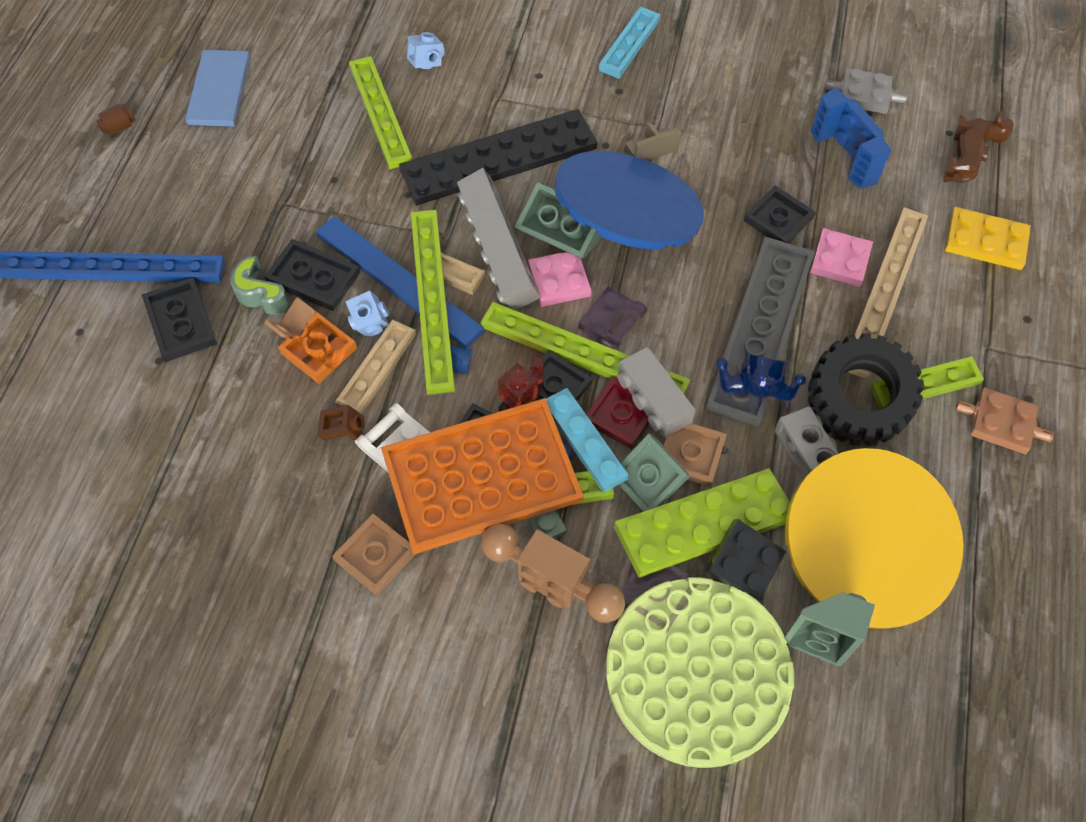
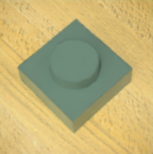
M556 510L527 519L533 534L538 529L555 540L567 534V530Z

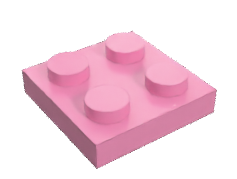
M823 228L810 273L861 287L873 241Z
M568 252L528 260L529 269L541 295V298L538 299L541 307L591 297V288L581 258Z

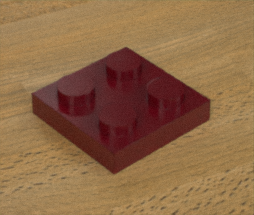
M614 377L610 379L586 414L596 430L630 449L634 447L649 424L648 416L643 409L639 410L636 407L630 391L627 388L624 389L618 379Z

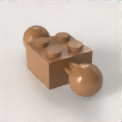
M494 524L483 533L481 547L486 557L495 562H506L511 559L518 563V580L521 581L520 584L528 591L533 593L538 591L547 596L546 599L552 605L558 608L564 606L569 610L576 599L579 598L586 603L589 615L598 622H613L622 615L625 608V598L617 586L610 583H600L594 586L587 582L591 560L588 557L538 529L526 547L520 544L517 532L506 524Z

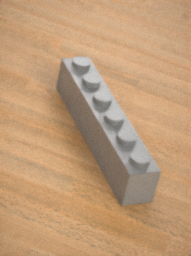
M481 168L458 181L457 184L460 189L458 197L463 206L468 209L465 215L472 226L474 225L476 229L473 231V235L477 243L483 247L480 253L485 263L491 267L488 273L493 283L499 287L496 293L502 305L507 304L511 309L517 311L541 298L493 180L484 168Z

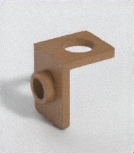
M296 298L280 323L266 319L264 324L281 337L293 339L296 335L300 336L304 332V328L307 325L306 321L317 311L302 299Z

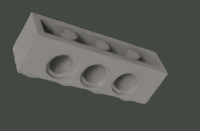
M810 406L780 417L775 432L803 479L819 465L817 461L823 462L839 454L835 441L828 437L823 429L822 420L817 414H814ZM803 438H808V439H810L813 443H809V442L805 441Z

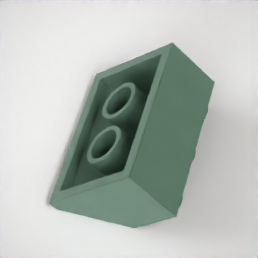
M539 182L535 185L514 227L581 259L601 239V236L598 235V230L589 225L583 227L569 215L570 211L565 205L559 203L554 189Z
M843 592L801 610L784 635L787 640V646L841 667L865 641L875 604L867 602L861 595Z

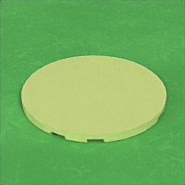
M688 577L687 579L667 581L656 585L636 598L627 607L618 620L610 638L606 656V680L611 701L619 718L628 731L643 746L673 763L696 768H713L733 764L749 757L762 748L777 733L790 708L789 705L794 688V666L787 647V640L780 626L768 610L755 598L733 586L730 587L724 583L713 581V579Z

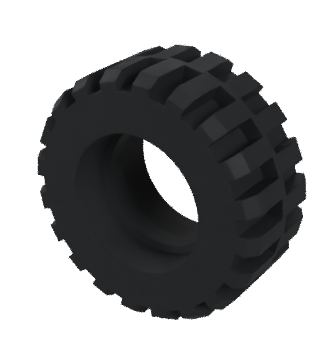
M862 333L859 339H856L855 335L846 336L842 343L837 340L831 344L828 351L823 352L809 381L808 391L810 395L808 401L809 406L814 407V414H817L824 422L823 429L827 433L830 430L837 433L835 438L842 442L844 438L851 439V445L859 446L861 442H866L867 446L876 445L880 440L886 442L892 439L895 434H899L917 413L916 410L922 403L923 396L920 393L924 390V381L918 379L922 373L919 365L913 366L911 363L914 357L909 351L903 353L900 350L902 345L895 341L891 344L886 342L887 337L878 335L877 339L871 338L870 333ZM862 369L878 375L888 387L890 394L888 405L882 410L864 411L849 404L839 389V379L842 374L851 370Z

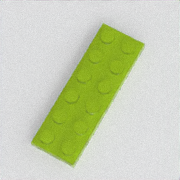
M769 468L615 521L614 529L638 577H642L717 550L734 519L741 520L760 534L786 525L790 501Z

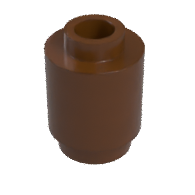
M125 103L121 106L117 104L97 114L99 120L96 123L103 134L108 133L110 136H113L131 127V123L135 122L136 119Z

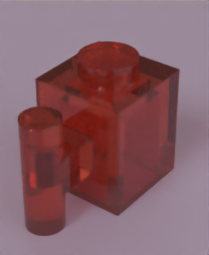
M534 358L532 367L528 370L519 363L514 365L498 379L499 398L511 408L531 403L538 397V384L543 382V360L541 358Z

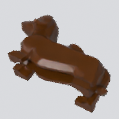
M999 111L994 121H987L981 118L967 121L964 116L960 115L954 140L959 141L957 145L958 160L955 156H950L944 182H968L977 176L981 161L986 162L989 147L985 146V143L989 140L1002 143L1009 138L1013 131V121L1006 118L1004 111Z

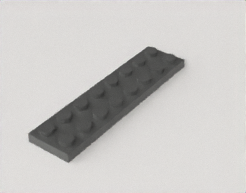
M764 238L705 410L759 427L815 251L772 238Z

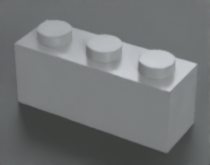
M649 347L620 361L617 374L618 381L624 389L627 388L630 391L636 407L639 410L643 409L646 413L649 424L654 431H659L662 437L666 438L692 424L695 408Z

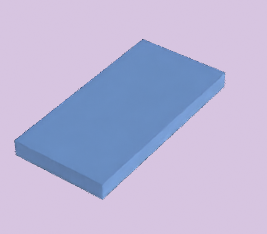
M203 50L185 118L187 125L235 127L251 58L249 51Z

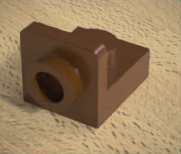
M350 405L322 410L320 412L317 436L323 440L349 436L355 441L363 433L365 426L364 416Z

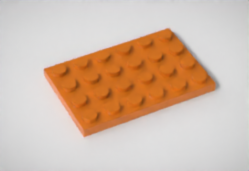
M545 398L381 447L413 555L484 533L487 528L494 524L510 525L583 502L584 499Z

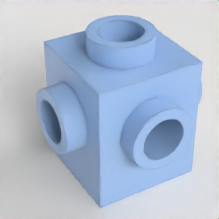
M423 32L421 35L408 36L407 59L415 68L431 69L435 66H441L442 57L444 56V45L433 33Z
M371 291L346 301L351 314L348 316V320L354 331L357 330L364 336H374L383 331L382 328L389 325L386 319L389 316L386 305L383 301L380 302L378 297Z

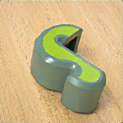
M249 256L241 260L234 267L230 279L238 302L246 307L263 306L267 314L277 315L283 313L288 308L289 302L282 284L259 280L262 267L258 256Z

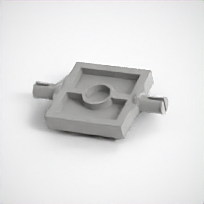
M846 68L841 82L827 79L825 90H832L836 87L847 98L855 99L864 110L887 114L891 101L905 104L907 94L893 92L891 87L892 76L866 72L860 69Z

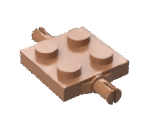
M985 387L980 392L976 405L961 400L956 405L955 411L971 416L973 425L970 436L1025 455L1031 449L1033 437L1048 443L1054 437L1053 431L1038 427L1036 421L1038 405Z

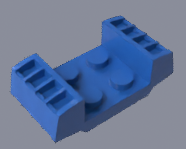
M835 87L821 97L811 132L818 143L834 136L838 143L851 155L854 162L848 179L858 188L876 185L892 150L883 138L884 132L857 101L847 98Z

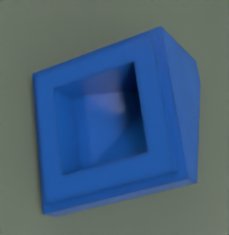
M450 346L453 372L468 374L473 349Z

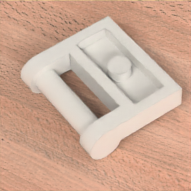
M397 403L389 408L390 412L367 434L360 435L355 440L357 446L387 472L381 447L430 433ZM397 420L401 423L377 448L372 445Z

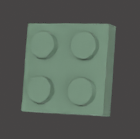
M648 434L620 463L628 473V480L619 485L644 512L663 505L691 475L653 435Z

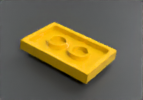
M954 207L951 213L945 251L1022 270L1026 263L1031 225Z

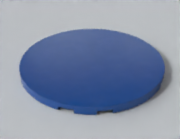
M610 151L580 153L566 159L558 168L555 177L554 191L561 205H565L570 211L569 215L583 227L589 225L599 231V236L619 244L642 249H663L667 245L678 247L688 243L693 236L697 235L703 223V207L695 192L672 172L648 160L636 158V156Z

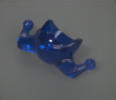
M746 353L741 371L733 376L727 371L728 361L725 358H720L716 361V367L719 369L720 385L725 393L748 392L759 398L773 397L782 401H791L799 387L806 382V377L798 374L791 385H786L787 361L768 359Z

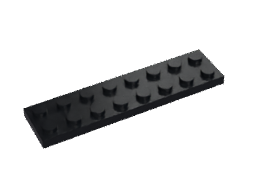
M576 109L400 163L399 169L415 206L459 193L460 189L457 182L481 168H484L494 182L570 158L580 153L597 149L598 142L580 110Z

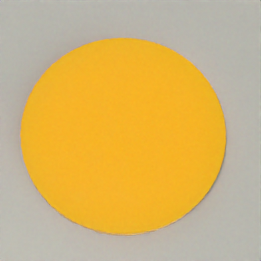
M867 448L854 449L834 455L820 463L804 477L793 494L788 507L785 539L792 561V568L801 585L808 590L816 600V603L843 592L863 596L867 602L875 604L869 628L886 629L900 627L926 617L942 604L957 581L963 559V534L957 511L941 484L927 470L909 458L886 450Z

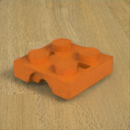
M316 312L306 321L307 325L300 336L296 335L293 339L288 337L278 348L281 355L319 384L357 349V346L352 338ZM334 335L335 338L329 343L328 339ZM308 357H310L311 360L307 364H305L304 361H306Z

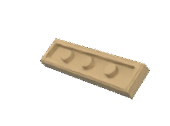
M392 319L336 399V406L350 405L360 414H363L416 336L415 329Z

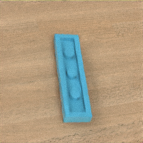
M640 6L599 63V71L620 79L660 22L661 14Z
M568 388L547 398L546 401L555 424L601 491L605 493L628 480V473Z

